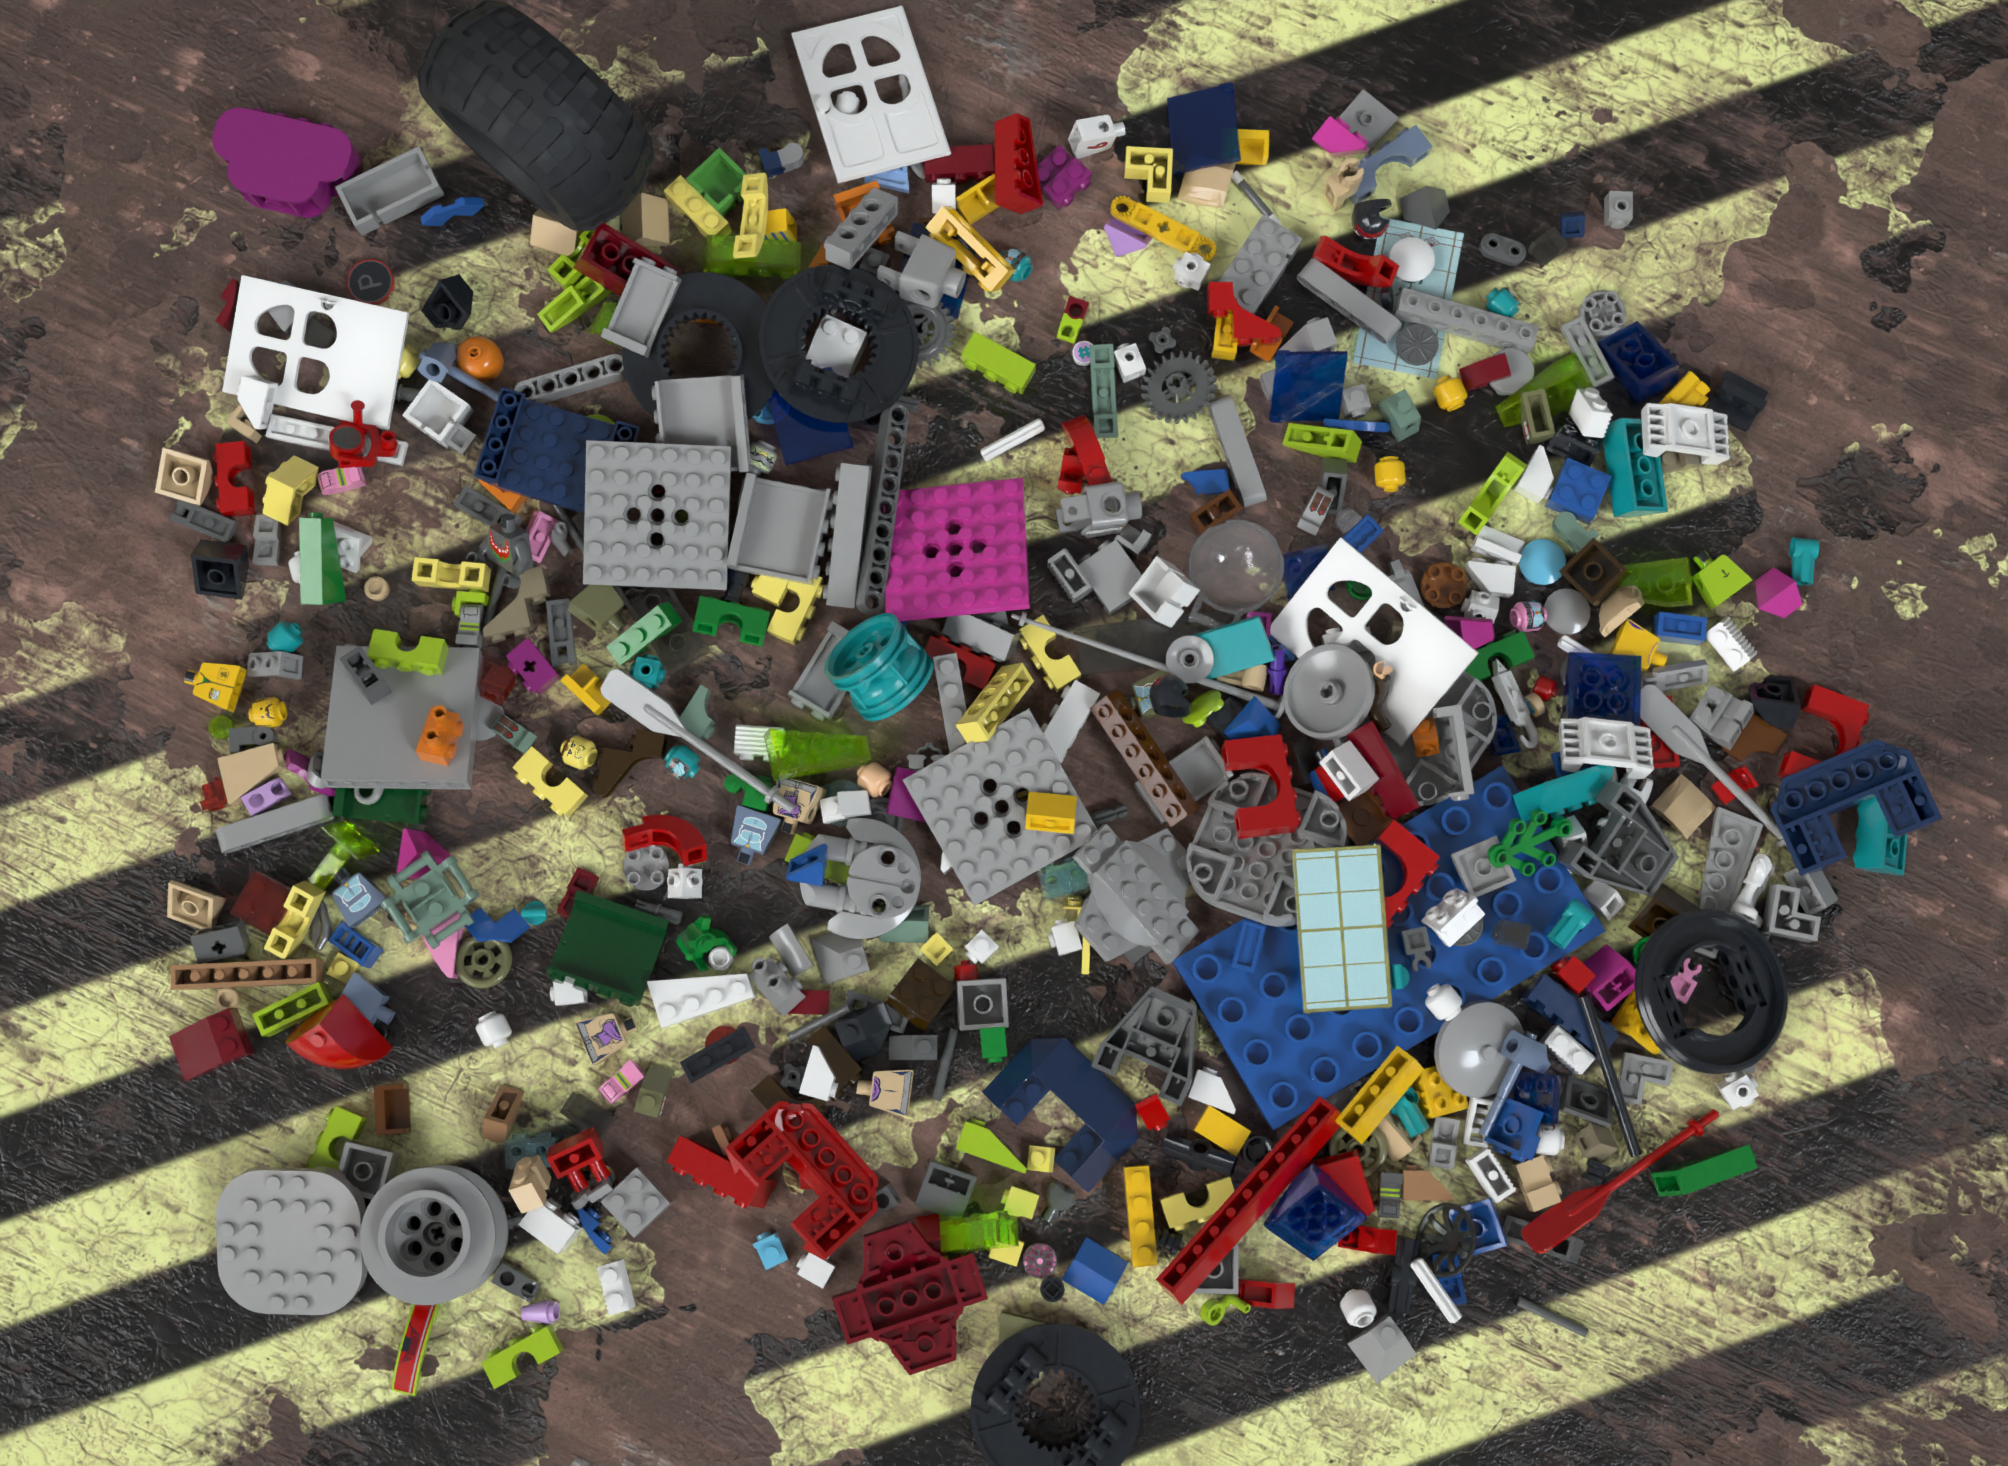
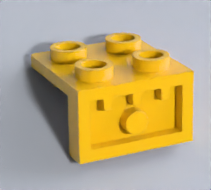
M1634 989L1616 1013L1611 1024L1615 1027V1030L1631 1036L1648 1052L1657 1056L1661 1049L1654 1043L1644 1027L1637 1008Z
M1436 1066L1424 1069L1411 1085L1418 1095L1417 1106L1425 1119L1469 1108L1467 1097L1447 1086L1440 1077Z

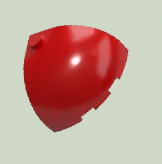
M345 994L298 1025L285 1041V1044L304 1059L320 1066L335 1069H352L369 1065L386 1056L392 1049V1046Z

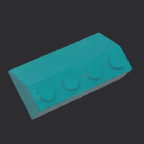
M1617 419L1609 422L1606 433H1604L1603 444L1607 473L1612 476L1609 487L1614 517L1632 518L1668 512L1660 455L1658 457L1643 455L1642 419Z
M1597 765L1544 782L1512 795L1521 820L1524 822L1529 821L1531 812L1536 808L1543 810L1547 815L1550 814L1551 818L1565 814L1564 809L1566 808L1568 812L1583 808L1581 803H1585L1586 807L1598 803L1596 798L1608 780L1611 781L1614 766Z
M1876 797L1860 803L1857 808L1859 815L1858 827L1855 831L1857 844L1853 854L1855 868L1870 872L1904 876L1908 833L1898 838L1894 837Z

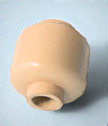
M872 762L868 765L864 764L857 772L858 787L863 791H868V795L871 797H882L892 787L891 773L877 762Z

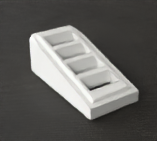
M1494 1097L1469 1098L1463 1144L1488 1148V1142L1484 1141L1485 1136L1483 1138L1472 1137L1471 1132L1478 1133L1480 1128L1473 1127V1123L1483 1124V1119H1485L1475 1117V1113L1487 1116L1495 1099ZM1477 1103L1488 1106L1487 1108L1477 1107Z

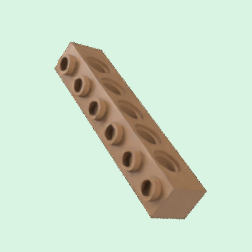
M317 958L171 965V990L179 991L222 989L225 987L246 988L308 985L324 982V960Z

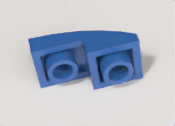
M591 1206L588 1208L582 1207L578 1210V1215L587 1235L604 1255L609 1253L615 1245L611 1242L613 1238L604 1230L599 1232L597 1230L603 1223L599 1219L600 1213Z

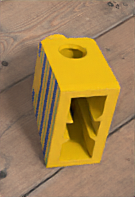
M786 208L768 211L766 232L762 246L797 245V222Z

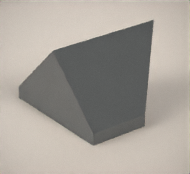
M1425 186L1399 199L1404 221H1410L1436 230L1450 212L1446 192L1443 189Z

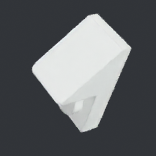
M866 790L837 792V796L820 799L824 824L871 815L869 796Z

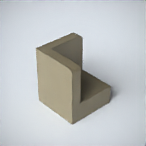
M1592 1123L1574 1136L1582 1156L1598 1162H1603L1619 1149L1608 1128Z

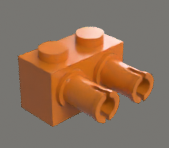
M442 705L430 708L416 748V753L420 760L448 766L450 759H454L457 751V739L464 732V723L459 713L447 711Z

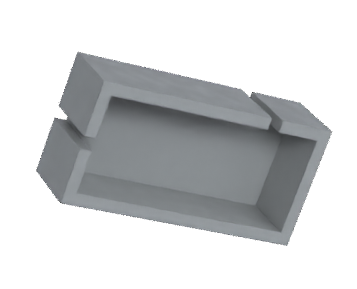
M419 146L335 186L355 228L362 236L381 227L380 222L388 224L445 196L425 154Z
M1263 214L1219 282H1233V292L1238 304L1243 309L1256 315L1285 271L1287 264L1289 265L1299 250L1303 238Z

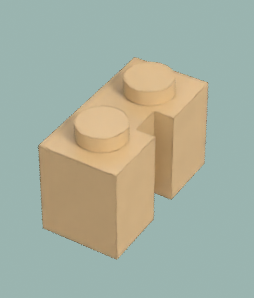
M539 1155L524 1157L516 1162L509 1192L521 1214L545 1205L547 1197L545 1190L549 1189L551 1176Z
M1534 1155L1533 1160L1525 1159L1524 1162L1518 1161L1511 1164L1529 1211L1536 1212L1562 1202L1559 1196L1562 1195V1191L1557 1181L1552 1182L1550 1172L1553 1169L1547 1157Z

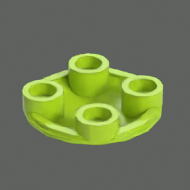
M1213 689L1198 695L1190 702V714L1182 717V720L1186 724H1193L1196 728L1202 726L1206 722L1207 716L1223 707L1224 701L1221 699L1220 691Z

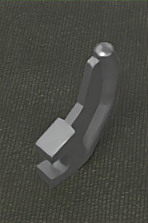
M321 901L311 922L313 926L312 944L315 945L317 950L324 948L329 940L331 931V920L327 906Z

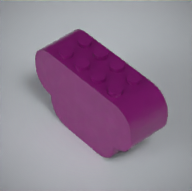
M232 108L224 112L215 125L212 136L213 147L218 155L228 164L227 174L230 182L251 205L258 208L303 218L317 217L327 210L332 197H340L335 186L363 172L364 165L360 153L344 132L328 123L314 124L308 119L299 117L296 120L289 118V116L283 113H275L273 115L260 108H253V110Z

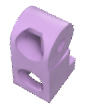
M277 778L240 798L253 817L263 814L275 807V805L284 802L291 797L292 793L283 778Z

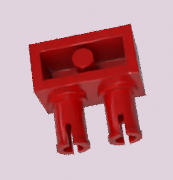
M594 1127L556 1143L548 1149L546 1159L557 1179L567 1176L575 1192L580 1191L579 1187L583 1190L589 1185L580 1170L587 1165L592 1170L597 1182L602 1181V1176L605 1180L611 1175L602 1159L604 1145Z

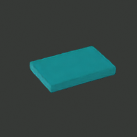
M1260 615L1193 635L1205 640L1212 649L1214 663L1210 673L1206 676L1210 679L1275 660Z

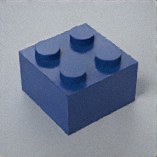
M1567 458L1560 467L1553 484L1554 488L1544 507L1559 513L1571 512L1576 517V520L1588 525L1596 516L1612 476Z

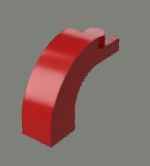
M1326 235L1320 237L1312 256L1341 278L1369 287H1391L1400 266L1383 254L1367 256L1355 253Z
M1080 415L1061 422L1068 445L1072 446L1078 458L1087 485L1112 482L1103 451L1087 417Z
M648 815L642 817L641 825L622 829V846L625 853L652 845H662L673 849L679 855L684 867L707 860V845L702 834L695 826L681 818L670 815Z

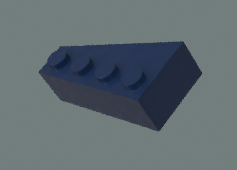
M1546 974L1535 976L1518 999L1553 1026L1559 1025L1594 1057L1598 1058L1580 1002L1576 1000L1573 994L1560 987ZM1598 1018L1607 1048L1609 1049L1619 1035L1614 1031L1615 1027L1604 1019L1601 1021Z

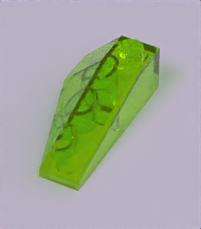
M1572 353L1552 363L1495 408L1504 427L1521 424V393L1545 388L1551 417H1555L1556 413L1566 411L1569 414L1577 389L1592 388L1584 366L1576 354Z
M1688 557L1623 565L1631 575L1619 586L1636 585L1642 592V598L1645 603L1667 608L1693 605L1692 573Z

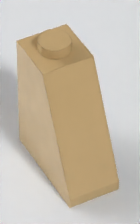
M271 743L217 758L228 804L235 807L240 806L243 803L240 797L270 782L285 769L284 749L280 748L277 744Z

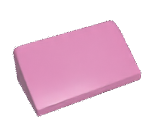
M541 511L533 513L526 528L529 534L532 558L537 563H541L551 542L552 528L558 522L557 519Z

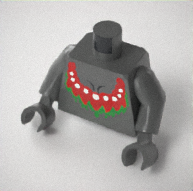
M513 514L501 515V523L490 526L487 537L479 546L480 550L478 552L470 551L466 556L467 561L485 564V554L487 553L488 559L512 573V575L504 574L501 583L513 589L518 588L521 584L520 574L523 575L524 571L534 568L529 534L526 530L515 524V515Z

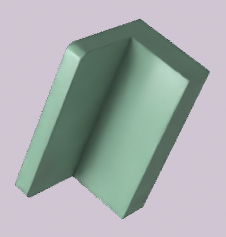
M881 904V912H883L886 908L885 904ZM915 905L911 913L900 925L880 936V941L926 943L929 939V905Z

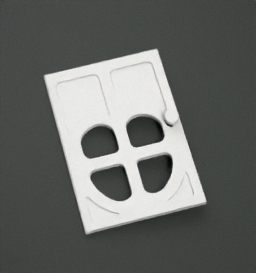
M903 6L791 33L837 183L951 155ZM868 36L880 37L894 46L900 54V59L895 62L872 67L867 63L861 41ZM836 44H847L851 49L857 69L852 73L832 78L826 77L822 70L827 53ZM898 74L905 75L911 87L909 95L897 104H887L881 101L874 82L878 79ZM854 85L862 86L867 99V106L862 112L858 114H845L833 106L830 97L833 91Z
M242 275L222 391L238 396L237 386L242 376H255L264 379L253 365V350L258 346L277 350L286 354L287 361L283 383L277 387L274 404L353 422L351 403L355 400H360L365 404L363 424L375 425L379 429L389 430L410 313ZM280 305L292 306L295 314L291 337L288 340L260 334L257 329L259 317L273 307ZM313 311L329 315L335 323L337 338L335 343L327 349L309 346L304 341L308 315ZM303 357L320 360L329 369V382L317 394L305 393L297 388L299 366Z
M1343 538L1336 542L1274 620L1270 629V635L1299 659L1306 652L1315 648L1309 636L1307 619L1311 610L1318 607L1343 628L1342 634L1334 644L1348 647L1353 640H1358L1374 654L1376 663L1384 661L1383 668L1390 665L1393 671L1388 674L1391 677L1390 685L1381 709L1392 724L1384 733L1400 747L1404 745L1405 741L1479 654ZM1343 580L1357 581L1369 586L1372 590V597L1355 617L1349 616L1328 597V590L1335 582ZM1384 603L1390 604L1401 614L1404 623L1401 637L1397 642L1390 645L1381 643L1366 630L1367 622Z

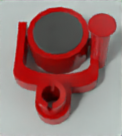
M355 400L351 403L353 422L341 420V425L335 427L329 434L330 454L335 460L339 461V468L373 467L377 463L378 457H393L398 452V442L394 432L384 431L379 436L378 428L375 425L363 424L365 404L360 400ZM364 434L368 435L371 440V449L365 457H363L366 451Z

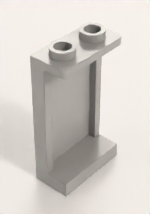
M642 256L641 260L634 258L633 263L635 265L610 324L607 329H603L601 337L648 358L681 279L676 276L677 271L666 266L663 267V270L654 266L656 262Z
M833 621L827 628L828 633L793 690L788 692L789 697L792 698L790 701L792 704L800 709H803L804 706L812 710L810 714L821 721L824 718L829 721L831 720L848 692L837 689L824 673L825 663L831 651L850 632Z
M1207 736L1169 761L1195 801H1198L1223 782L1233 777L1231 771H1225L1223 759L1218 753L1220 751L1218 744L1213 738L1209 740ZM1137 781L1134 787L1157 821L1162 825L1166 822L1165 818L1140 781Z

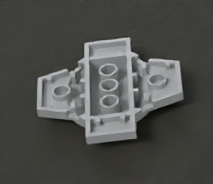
M1104 824L1072 857L1087 873V884L1090 885L1091 893L1085 899L1074 927L1105 962L1137 946L1151 947L1167 965L1174 961L1200 931L1187 917L1189 911L1185 906V892L1190 883L1186 866L1187 851L1167 828L1139 842L1121 841L1111 828Z

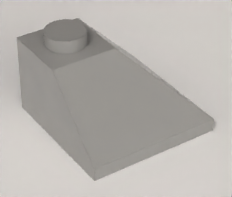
M833 932L811 939L825 985L871 971L862 939L847 938Z
M1386 1313L1347 1342L1377 1384L1416 1355L1404 1334Z

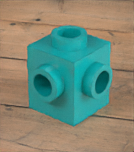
M645 654L644 658L637 657L636 663H632L630 675L649 689H652V687L659 689L660 683L664 682L666 669L661 661H658V657ZM645 667L650 668L648 674H643Z

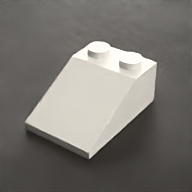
M826 315L814 335L806 359H811V364L833 371L838 375L848 378L849 375H853L869 342L867 341L868 333L830 315Z

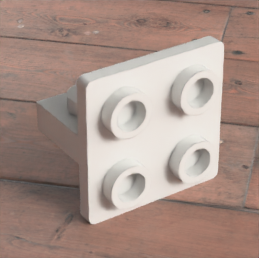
M334 522L341 567L357 573L360 570V557L372 544V537Z
M1455 888L1447 892L1437 906L1430 908L1421 921L1431 927L1446 946L1451 947L1485 913L1476 904L1478 899L1475 896Z

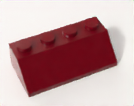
M604 222L593 231L573 266L575 270L620 297L635 265L633 263L634 258L641 260L642 256L656 262L654 266L663 270V267L666 266L677 271L676 276H679L682 271Z
M1373 721L1346 735L1347 740L1344 743L1351 741L1379 778L1370 787V790L1374 796H1380L1383 803L1379 806L1385 817L1391 816L1394 820L1420 807Z

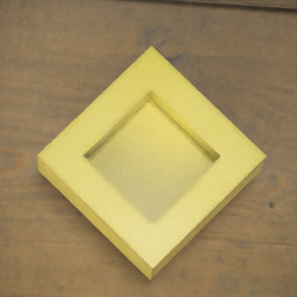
M936 932L920 950L937 966L953 948Z
M338 952L326 974L347 984L353 972H357L360 965L352 958Z
M1029 1145L1027 1170L1053 1172L1055 1148Z

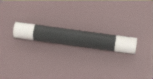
M1235 171L1231 179L1262 215L1264 214L1278 224H1281L1240 173Z

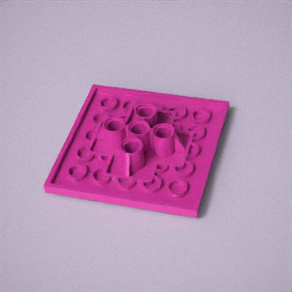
M1023 478L899 490L887 586L885 588L886 613L894 614L899 621L1030 609Z

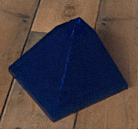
M1569 652L1562 702V719L1588 717L1632 722L1634 725L1640 726L1641 656Z
M1312 1163L1293 1179L1264 1222V1227L1314 1261L1368 1218L1327 1173Z

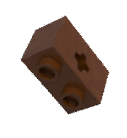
M1228 489L1191 513L1188 521L1202 540L1240 515L1243 508L1231 490Z

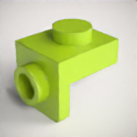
M469 589V592L457 591L456 597L452 600V611L460 618V610L463 603L488 606L490 597L480 589Z

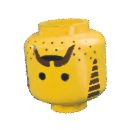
M267 697L255 700L248 714L250 721L254 722L257 727L275 728L281 726L283 721L286 720L287 709L283 701L276 697Z

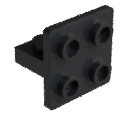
M1726 371L1706 409L1726 414L1728 417L1727 423L1747 432L1756 415L1764 409L1767 403L1765 398L1768 391L1730 371Z
M1560 417L1555 429V435L1550 439L1546 450L1565 459L1570 458L1590 467L1596 455L1601 451L1603 438L1584 436L1579 428H1577L1578 426H1576L1573 419Z

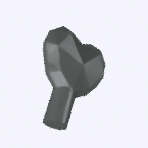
M1058 1181L1051 1182L1047 1187L1046 1193L1049 1207L1043 1219L1051 1223L1057 1211H1063L1072 1207L1077 1200L1076 1192L1071 1189H1065L1062 1183Z

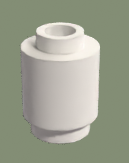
M844 91L842 94L837 95L835 108L845 114H857L860 100L856 97L855 93Z

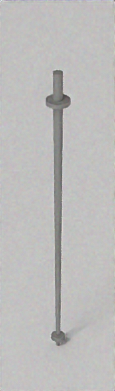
M1022 612L1021 616L1011 615L1012 618L1019 620V626L1023 627L1025 622L1170 673L1167 665L1028 619L1026 618V612ZM1207 677L1196 682L1250 701L1255 696L1265 707L1274 710V717L1277 719L1281 717L1282 713L1287 714L1283 695L1276 701Z

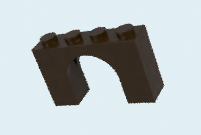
M824 1025L806 1041L811 1049L813 1045L820 1047L836 1076L835 1083H838L835 1097H830L834 1102L844 1093L842 1090L844 1086L848 1083L852 1086L862 1077L860 1072L863 1068ZM771 1074L766 1076L751 1090L767 1110L778 1101H785L791 1104H813L822 1113L826 1110L823 1105L828 1102L818 1098L807 1101L795 1099L783 1089Z

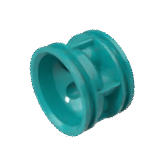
M883 613L863 621L837 643L827 658L824 673L837 689L850 692L852 706L865 720L878 721L897 713L917 697L932 675L934 662L923 647L918 645L911 637L906 627L900 623L894 614Z

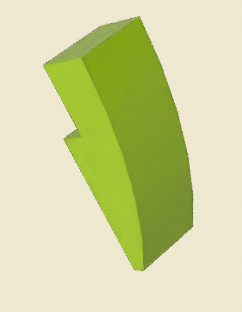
M585 276L575 286L570 285L537 315L549 332L553 333L590 310L612 291Z

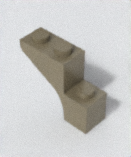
M542 566L526 570L523 575L520 574L521 584L517 597L483 628V635L488 641L498 643L505 641L508 636L523 637L529 635V631L535 630L529 603L532 602L533 605L546 602L547 598L552 597L546 570Z

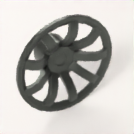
M1441 1203L1432 1207L1424 1215L1417 1229L1416 1240H1419L1418 1258H1423L1437 1277H1452L1464 1270L1469 1264L1476 1246L1475 1226L1469 1213L1461 1206L1453 1203ZM1450 1209L1459 1212L1453 1224L1449 1217ZM1443 1210L1442 1218L1446 1228L1434 1217V1214ZM1464 1218L1468 1223L1469 1231L1460 1230V1223ZM1428 1221L1440 1232V1236L1424 1233ZM1422 1239L1437 1241L1439 1245L1432 1246L1423 1251ZM1441 1252L1435 1259L1432 1267L1426 1260L1427 1257ZM1456 1255L1465 1258L1457 1268L1454 1264V1257ZM1447 1258L1450 1271H1440L1441 1263Z

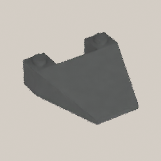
M1608 780L1596 801L1613 814L1590 848L1569 840L1556 861L1574 874L1653 897L1679 856L1641 797L1624 784Z
M1151 986L1100 1044L1091 1067L1115 1076L1125 1054L1167 1072L1168 1074L1159 1097L1182 1106L1193 1083L1197 1005Z

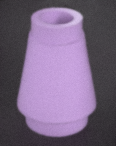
M552 1299L524 1305L521 1309L523 1321L552 1324L558 1321L560 1316L559 1304L557 1301H552Z

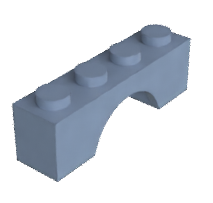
M1417 125L1411 129L1408 127L1404 128L1397 134L1395 140L1384 142L1378 148V152L1374 155L1369 153L1360 160L1361 164L1357 167L1359 169L1363 167V179L1358 191L1349 197L1354 205L1374 194L1377 187L1375 172L1382 165L1399 162L1411 168L1429 155L1433 146Z

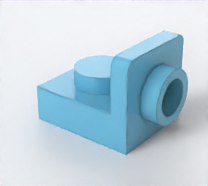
M769 1230L756 1236L758 1241L753 1243V1246L757 1249L766 1270L789 1259L777 1232L771 1235Z

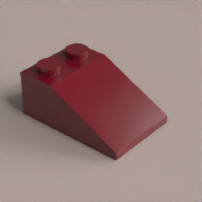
M228 1008L169 1036L185 1081L254 1054L239 1010L235 1008Z

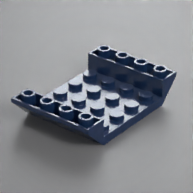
M501 387L474 477L500 490L585 514L586 440L636 442L640 427L617 421L616 425L528 400L524 393Z

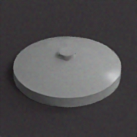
M1326 644L1309 650L1296 661L1285 681L1283 699L1288 718L1298 730L1316 739L1332 740L1349 734L1364 721L1373 704L1375 695L1373 673L1367 661L1359 653L1346 646Z
M1477 1000L1462 1005V1010L1456 1017L1449 1021H1444L1436 1038L1434 1057L1437 1071L1447 1086L1464 1096L1482 1098L1498 1092L1512 1060L1501 1055L1502 1044L1506 1036L1512 1030L1522 1034L1524 1032L1519 1020L1509 1009L1492 1001Z

